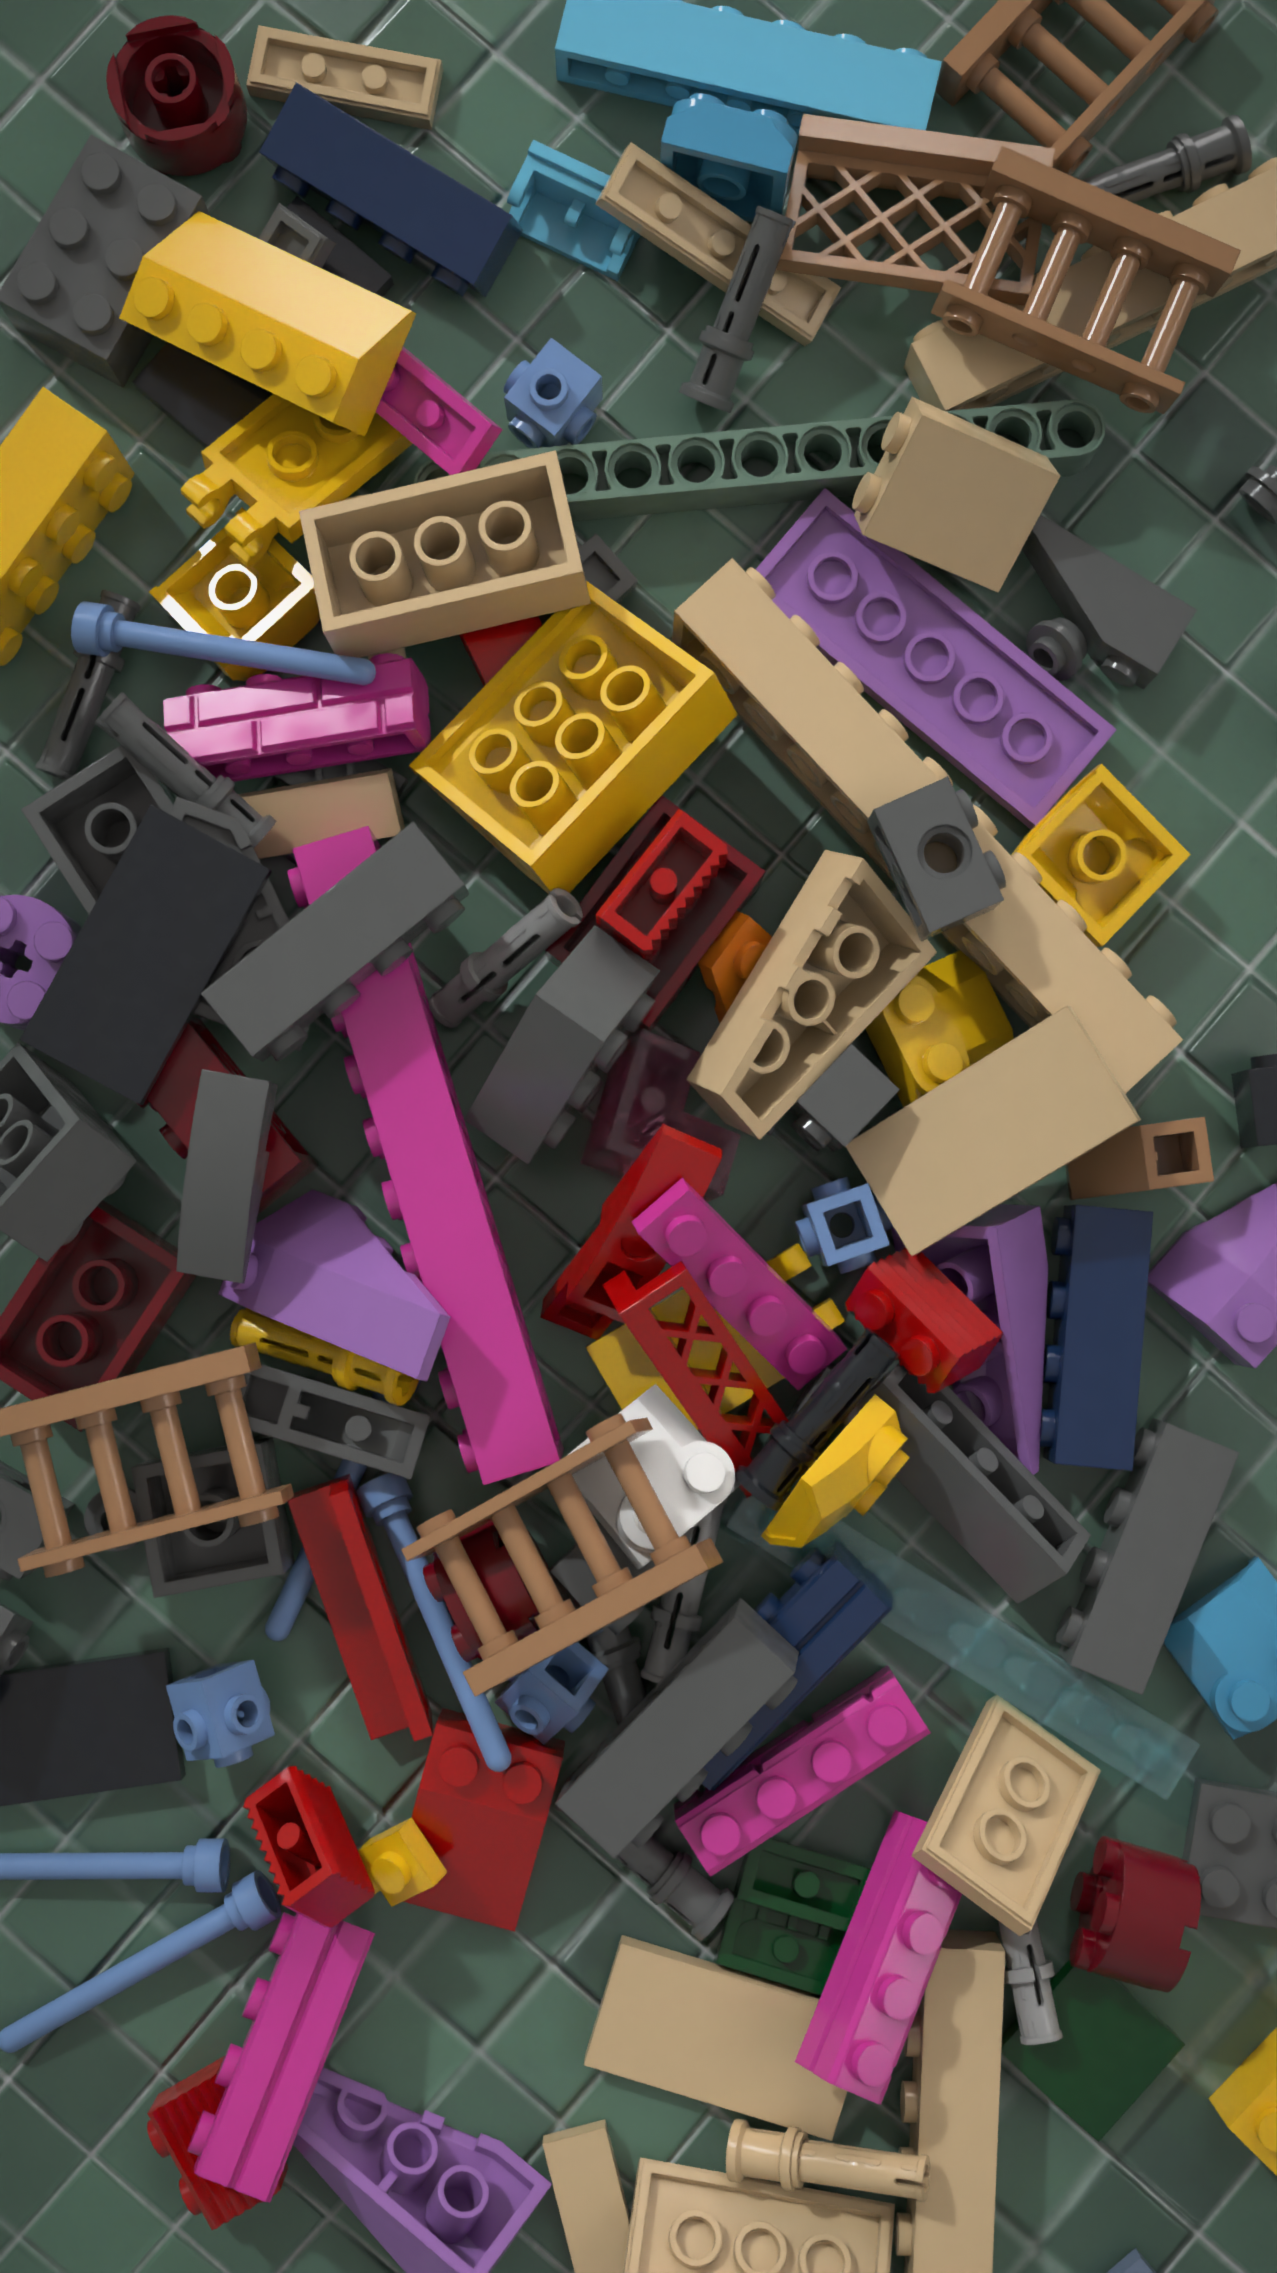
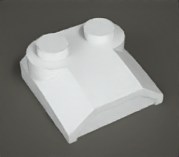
M656 1384L619 1412L623 1415L626 1422L647 1417L653 1430L630 1442V1445L679 1538L741 1485L735 1477L734 1465L729 1455L718 1445L707 1442ZM587 1438L569 1454L589 1444V1438ZM606 1456L573 1474L572 1476L590 1511L637 1570L652 1560L649 1554L655 1550Z

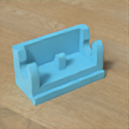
M532 141L528 149V155L512 185L507 199V203L512 205L509 214L515 218L523 229L520 236L616 281L619 280L640 237V234L595 204L610 175L540 142Z

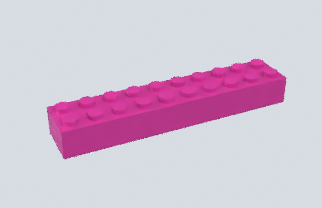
M369 826L292 848L297 867L287 870L299 908H307L381 848L380 843ZM413 951L392 972L381 976L376 970L358 984L356 988L361 993L360 996L347 1009L331 1018L336 1032L341 1031L344 1038L349 1037L354 1054L344 1057V1064L354 1094H361L363 1099L367 1098L373 1117L364 1119L363 1127L373 1157L379 1156L381 1160H386L391 1180L381 1183L388 1211L392 1220H404L410 1243L400 1246L406 1271L415 1274L422 1281L426 1289L450 1316L441 1342L448 1367L438 1372L440 1385L449 1410L460 1407L466 1429H463L462 1434L457 1435L466 1470L468 1473L479 1470L482 1483L486 1485L551 1465L562 1458L564 1448L434 1017L429 1009L427 994Z

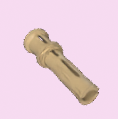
M735 2119L731 2126L726 2149V2173L730 2182L740 2183L744 2177L777 2181L781 2183L783 2190L795 2191L796 2188L800 2189L807 2182L917 2199L919 2202H925L928 2196L930 2175L924 2174L925 2170L929 2171L930 2158L928 2155L921 2154L917 2156L809 2140L808 2134L802 2132L799 2127L790 2126L786 2132L751 2128L749 2122L744 2119Z

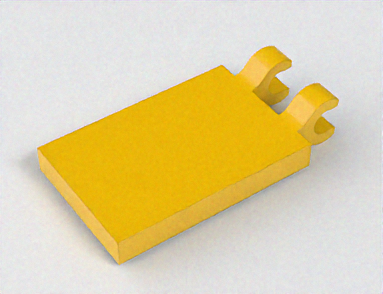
M273 394L201 451L206 470L190 478L180 490L181 494L192 503L186 509V513L203 529L212 526L219 520L234 494L250 507L247 511L232 518L224 528L225 533L236 541L229 547L230 552L245 566L250 567L264 556L272 539L278 532L291 543L303 535L299 511L345 500L413 443L376 412L366 436H362Z
M798 1243L766 1261L784 1281L791 1279L812 1266ZM683 1288L654 1305L651 1309L659 1321L684 1323L690 1297ZM830 1298L812 1307L831 1329L845 1322L834 1301ZM716 1311L767 1388L785 1378ZM701 1315L698 1325L709 1326ZM625 1323L585 1347L622 1410L656 1384L698 1430L691 1417ZM671 1337L677 1346L679 1338ZM694 1340L688 1358L690 1366L692 1368L716 1370L722 1349L721 1343ZM733 1362L730 1372L740 1373ZM703 1384L709 1392L711 1385ZM725 1387L720 1405V1410L723 1414L752 1398V1389Z

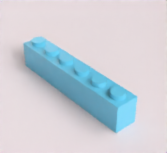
M566 0L555 46L556 77L558 81L671 107L679 100L689 99L693 94H709L720 99L726 106L750 112L758 109L778 112L788 120V125L793 128L797 136H799L803 114L926 130L942 61L929 59L922 52L911 48L890 50L868 45L861 38L850 34L829 36L805 30L800 24L789 20L768 22L744 16L740 11L729 6L707 8L686 3L682 0Z

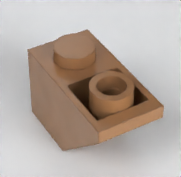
M1205 1117L1128 1127L1065 1165L1070 1200L1214 1181Z

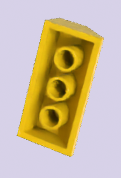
M198 211L142 257L119 319L337 425L366 436L416 313Z

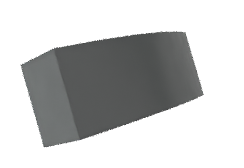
M202 1069L187 1155L176 1272L245 1283L270 1153L265 1150L277 1093V1084L270 1081Z

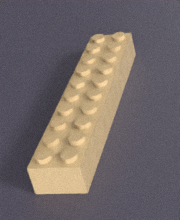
M732 558L674 611L672 642L715 673L738 716L893 881L868 826V818L875 808L947 776L949 777V775L932 758L926 757L922 761L905 743L909 736L902 724L885 709L877 713L860 695L864 692V687L857 676L841 662H837L833 666L816 648L820 641L813 629L798 615L794 614L789 619L772 601L776 594L768 581L752 567L744 571ZM973 805L978 818V826L972 830L982 852L992 851L1003 870L1006 887L1000 889L1004 901L994 910L944 931L942 934L958 951L961 950L985 972L992 988L1029 1028L1034 1027L1062 1008L1071 1006L1126 1094L1183 1041L1173 1029L1177 1024L1174 1015L1157 998L1149 995L1145 999L1128 981L1132 973L1126 963L1109 948L1105 947L1100 951L1083 933L1087 929V925L1081 915L1064 900H1059L1055 903L1038 885L1042 881V876L1036 867L1018 852L1011 856L994 838L998 833L994 823L980 808ZM933 842L925 846L924 858L931 869L939 873H949L956 869L957 858L950 846L941 842Z

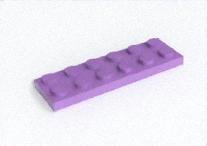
M824 488L756 568L768 581L776 594L772 601L789 619L794 614L798 615L813 629L820 641L816 648L833 666L837 662L845 664L860 680L864 687V692L1024 825L1032 829L1047 814L1117 729L907 555L862 535L854 516L855 512Z

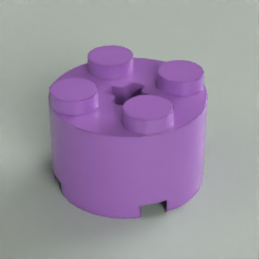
M24 895L0 896V1023L20 1030L26 1029L81 930L80 925L66 914L39 899ZM19 956H26L33 961L28 972L18 970L15 967Z

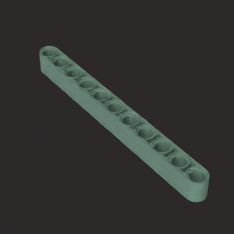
M1071 399L945 411L997 435L1007 434L1017 438L1022 446L1048 457L1060 474V477L1078 474L1086 468L1105 436L1106 424L1103 414L1095 405L1086 400ZM893 416L487 452L476 469L556 450L562 475L569 473L577 474L587 482L585 487L578 493L566 494L572 521L813 500L817 498L824 488L835 497H847L855 495L861 479L867 472L875 473L879 464L869 456L868 450L881 445L885 430ZM1065 428L1078 432L1083 438L1085 446L1070 448L1059 439L1057 431ZM823 451L834 458L837 466L828 471H817L810 467L805 457L809 453ZM763 457L773 465L774 471L767 476L756 477L747 473L742 463L748 458ZM430 459L419 468L414 478V484L449 476V474ZM696 462L707 466L712 475L706 481L695 483L684 479L679 471L686 464ZM638 468L644 471L650 479L642 487L634 489L621 485L616 478L625 469Z

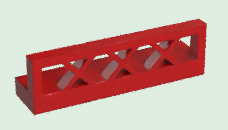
M682 1260L639 1289H637L625 1270L604 1283L603 1287L619 1316L707 1442L721 1447L731 1458L735 1470L739 1465L748 1466L754 1459L751 1451L757 1432L771 1434L770 1429L775 1423H780L782 1420L789 1422V1420ZM680 1287H683L690 1297L684 1323L659 1321L650 1307ZM701 1315L709 1326L698 1325ZM671 1337L679 1338L677 1346ZM694 1340L721 1343L722 1349L716 1370L692 1368L690 1366L688 1358ZM733 1362L740 1373L730 1372ZM703 1384L711 1385L709 1392ZM725 1387L752 1389L753 1395L747 1416L723 1414L720 1410V1405ZM764 1408L771 1419L761 1418ZM735 1430L742 1431L740 1437L738 1436ZM742 1484L739 1486V1488L744 1493L746 1498L752 1496V1494L748 1490H746L742 1486Z
M350 1474L295 1492L294 1497L287 1502L370 1739L374 1740L408 1727L414 1742L432 1736V1710Z

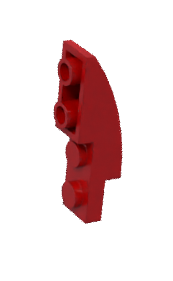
M662 1124L602 1204L600 1224L543 1298L540 1318L595 1340L601 1337L613 1320L624 1323L603 1284L625 1270L637 1289L657 1277L667 1263L637 1233L632 1221L682 1177L703 1198L722 1159V1149Z

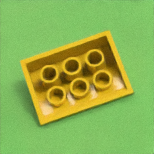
M586 581L591 604L555 612L409 765L440 797L520 871L548 894L554 888H560L570 893L738 715L712 670L588 581Z

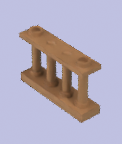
M998 0L943 59L935 91L952 107L969 89L974 94L982 91L1043 147L1055 148L1052 168L1071 175L1092 150L1093 145L1089 141L1184 39L1187 38L1192 43H1195L1206 32L1219 13V10L1213 5L1215 0H1155L1173 17L1151 41L1106 0H1054L1058 5L1064 2L1069 4L1131 60L1109 85L1040 24L1043 18L1040 14L1053 0ZM1011 45L1017 50L1024 46L1089 105L1067 130L998 69L1000 66L998 59Z
M1001 146L980 195L992 201L996 208L964 285L945 278L931 313L941 317L944 325L958 334L970 337L980 334L1120 395L1119 399L1124 405L1142 413L1157 411L1165 414L1180 396L1185 385L1184 381L1165 374V371L1197 295L1203 294L1211 297L1215 296L1231 275L1241 250ZM1030 217L1050 226L1055 236L1025 307L1021 311L987 295L1019 219ZM1087 242L1110 252L1114 262L1084 333L1080 337L1046 321L1078 245ZM1146 268L1169 278L1173 287L1140 363L1106 348V345L1137 271Z
M256 1342L0 1408V1437L10 1435L13 1447L20 1446L45 1545V1547L35 1549L18 1558L20 1571L43 1567L45 1578L58 1576L85 1567L83 1558L85 1555L238 1516L240 1527L259 1524L279 1517L277 1506L285 1504L294 1497L292 1485L290 1483L266 1489L241 1388L247 1386L244 1374L262 1368ZM205 1384L207 1396H215L239 1492V1497L201 1506L176 1407L177 1404L182 1403L180 1390ZM140 1401L143 1413L150 1412L175 1512L174 1514L136 1523L112 1426V1421L118 1420L115 1407ZM75 1418L77 1429H85L110 1530L72 1540L47 1438L53 1437L50 1424Z
M619 1413L600 1422L585 1432L590 1440L589 1444L456 1518L453 1510L450 1509L425 1521L416 1528L421 1538L401 1549L406 1561L425 1557L434 1552L437 1553L483 1644L477 1650L483 1661L463 1672L475 1697L723 1563L711 1538L691 1546L686 1535L679 1538L636 1457L630 1442L653 1430L647 1417L626 1422L623 1415ZM605 1456L655 1550L649 1554L655 1567L633 1578L628 1567L621 1570L572 1476ZM546 1489H549L597 1581L596 1584L591 1586L597 1598L578 1609H575L571 1599L563 1601L516 1509V1506ZM491 1520L539 1612V1615L534 1617L540 1630L520 1641L514 1630L506 1631L459 1539Z

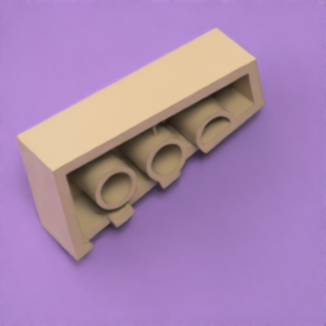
M829 850L823 852L686 1079L725 1124L759 1140L937 953L928 939L921 942L910 916L864 858Z

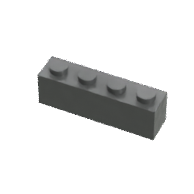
M412 822L201 994L252 1057L263 1062L272 1055L276 1061H280L306 1041L308 1035L303 1029L321 1014L325 1013L331 1019L355 1002L361 994L356 986L377 970L381 976H385L400 966L413 952L408 944L427 928H430L436 934L453 923L464 912L465 907L460 902L469 895V892L458 875L417 825Z
M899 1358L894 1361L843 1423L847 1426L874 1394L896 1411L902 1434L908 1438L901 1450L910 1458L895 1477L1017 1604L1065 1576L1091 1537L1090 1533L948 1386L937 1393H927L926 1384H918L917 1376L909 1375V1371L900 1365Z
M1152 1418L1148 1429L1144 1427L1139 1429L1135 1435L1133 1471H1131L1124 1489L1117 1487L1108 1501L1104 1513V1522L1110 1525L1101 1547H1092L1083 1563L1080 1582L1084 1583L1085 1587L1077 1607L1069 1606L1066 1609L1057 1629L1056 1642L1061 1644L1058 1654L1069 1665L1143 1695L1239 1452L1155 1418Z
M740 1598L565 1780L555 1804L612 1858L615 1859L630 1842L637 1848L641 1847L661 1825L664 1817L659 1812L674 1797L680 1802H684L699 1788L708 1774V1771L703 1767L719 1751L727 1757L743 1743L753 1728L748 1721L764 1704L770 1710H773L787 1698L798 1682V1679L793 1674L796 1670L799 1651Z

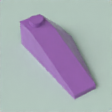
M1277 1182L1237 1202L1235 1206L1212 1219L1185 1231L1155 1263L1148 1274V1285L1235 1365L1254 1369L1277 1346Z
M312 1189L256 1223L245 1283L223 1280L219 1295L254 1312L425 1382L428 1381L450 1316L416 1275L404 1271L391 1256L394 1249L385 1238L376 1236L365 1224L367 1217L359 1207Z
M1000 1204L923 1250L922 1253L1003 1332L1004 1335L980 1369L951 1384L953 1387L952 1391L1034 1475L1039 1472L1048 1287L1047 1253L1040 1206ZM893 1227L892 1234L895 1252H900L905 1245Z
M323 2068L293 2143L297 2150L405 2273H491L552 2184L502 2141L480 2133L478 2138L443 2124L444 2117L427 2110L424 2111L423 2115L387 2101L385 2094L379 2090Z

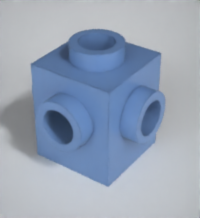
M550 338L531 364L524 360L517 365L507 379L503 390L506 394L504 401L507 420L510 422L508 428L520 442L530 449L540 448L541 446H564L569 442L572 445L579 444L592 428L597 414L593 411L603 399L602 376L553 338Z
M844 1177L812 1188L811 1191L815 1201L801 1205L805 1218L795 1221L796 1229L807 1258L818 1255L822 1266L837 1264L840 1274L877 1262L874 1250L890 1245L885 1231L893 1229V1225L876 1196L872 1195L869 1184L851 1188L848 1177ZM837 1213L848 1215L852 1221L850 1234L843 1238L836 1237L831 1232L829 1226L831 1218Z
M577 1642L509 1679L510 1682L494 1703L511 1717V1720L519 1729L532 1734L544 1745L563 1727L572 1734L583 1723L596 1704L590 1696L609 1668Z
M254 1660L217 1664L166 1685L175 1717L173 1721L174 1734L178 1743L184 1749L187 1761L213 1759L216 1768L230 1766L254 1755L252 1745L275 1735L269 1715L270 1701L266 1691L261 1686Z

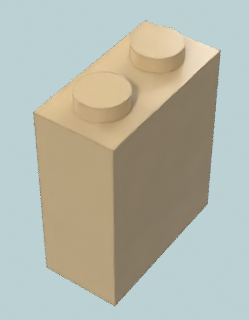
M911 397L904 414L896 412L885 430L881 443V448L885 453L875 473L867 472L856 489L852 508L856 510L854 516L862 535L999 593L1055 488L1060 474L1048 457Z

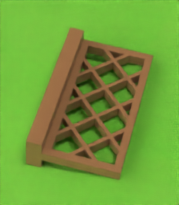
M803 114L799 131L798 152L785 217L796 221L794 228L791 229L777 270L932 293L940 292L945 278L964 285L978 251L972 254L955 233L976 220H979L986 229L988 228L994 214L992 210L995 207L991 200L980 195L1001 146L1050 167L1053 166L1055 148ZM807 178L837 182L843 190L819 204L805 185ZM876 187L899 190L905 199L882 213L866 193ZM938 196L961 199L968 208L945 222L929 202ZM854 202L869 222L846 236L830 216ZM801 206L807 211L802 216H800ZM916 210L932 231L909 245L893 224ZM1029 217L1016 226L1006 253L1021 269L1020 280L1017 282L994 278L987 295L988 297L1002 303L1025 306L1033 285L1042 229L1041 222ZM815 225H818L833 243L820 253L793 250L795 238ZM880 233L896 252L883 262L866 260L856 248ZM1024 238H1026L1025 249L1019 243ZM943 242L959 261V263L948 270L940 271L929 269L919 256Z

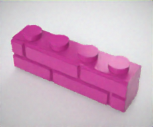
M392 653L378 654L369 659L376 668V676L367 685L308 676L282 679L276 675L259 674L248 678L245 686L221 689L214 685L200 684L188 688L185 696L163 700L164 728L167 734L216 778L222 775L224 778L229 777L234 782L422 752L431 743V727L428 713H430L429 695L426 679L412 658H404L401 655Z
M887 1665L813 1713L811 1722L802 1720L750 1754L714 1791L708 1790L705 1787V1791L700 1792L696 1790L686 1801L676 1802L674 1804L675 1822L702 1866L711 1877L931 1732Z
M894 1810L795 2060L797 2064L813 2072V2074L826 2082L881 2105L892 2078L893 2068L897 2065L941 1951L943 1938L947 1935L962 1893L911 1856L928 1822Z
M285 1912L282 1914L268 1951L279 1955L269 1981L257 1977L242 2013V2017L252 2020L244 2044L240 2047L230 2043L215 2080V2084L225 2087L217 2111L214 2115L203 2110L188 2146L187 2152L198 2156L194 2165V2174L225 2187L233 2188L238 2192L261 2201L271 2202L375 1933L343 1920L334 1927L328 1928L298 1913L295 1916Z

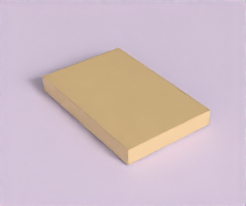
M996 1694L986 1701L911 1856L1018 1936H1022L1033 1928L1101 1770L1000 1695Z

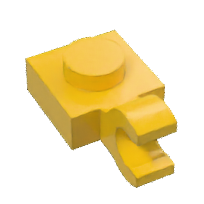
M412 1817L370 1838L358 1849L375 1889V1894L381 1891L391 1907L434 1887L447 1873V1870Z

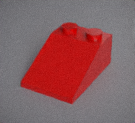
M442 1708L435 1725L412 1819L447 1870V1873L434 1887L403 1902L515 1932L562 1764L565 1741L552 1737L543 1745L532 1734H528L516 1727L498 1723L511 1752L512 1760L506 1770L495 1772L486 1765L465 1714Z

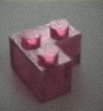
M641 1029L627 1040L629 1042L627 1048L608 1073L581 1164L622 1179L662 1124H665L722 1149V1159L703 1197L706 1202H709L724 1195L741 1135L683 1112L691 1086L686 1079L697 1063L700 1052Z

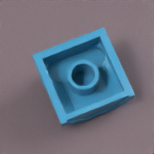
M696 93L691 95L689 99L677 101L673 106L671 116L667 117L661 139L660 162L743 220L753 222L757 206L783 215L791 164L798 136L793 128L788 125V120L778 112L768 109H758L750 112L726 106L720 99L712 95Z
M1257 1556L1251 1558L1248 1561L1249 1564L1173 1618L1163 1643L1226 1734L1233 1740L1251 1732L1259 1731L1277 1719V1581Z

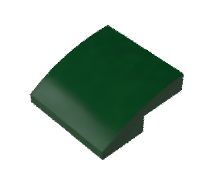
M769 1838L744 1856L733 1891L735 1898L727 1911L713 1962L821 1995L871 1869Z
M1069 1959L1050 1980L1059 2028L1062 2030L1063 2038L1044 2044H1021V2034L1018 2019L1016 2018L1002 2034L1001 2052L1049 2099L1099 2142L1181 2051L1185 2043L1167 2024L1136 1999L1121 1981L1072 1967Z

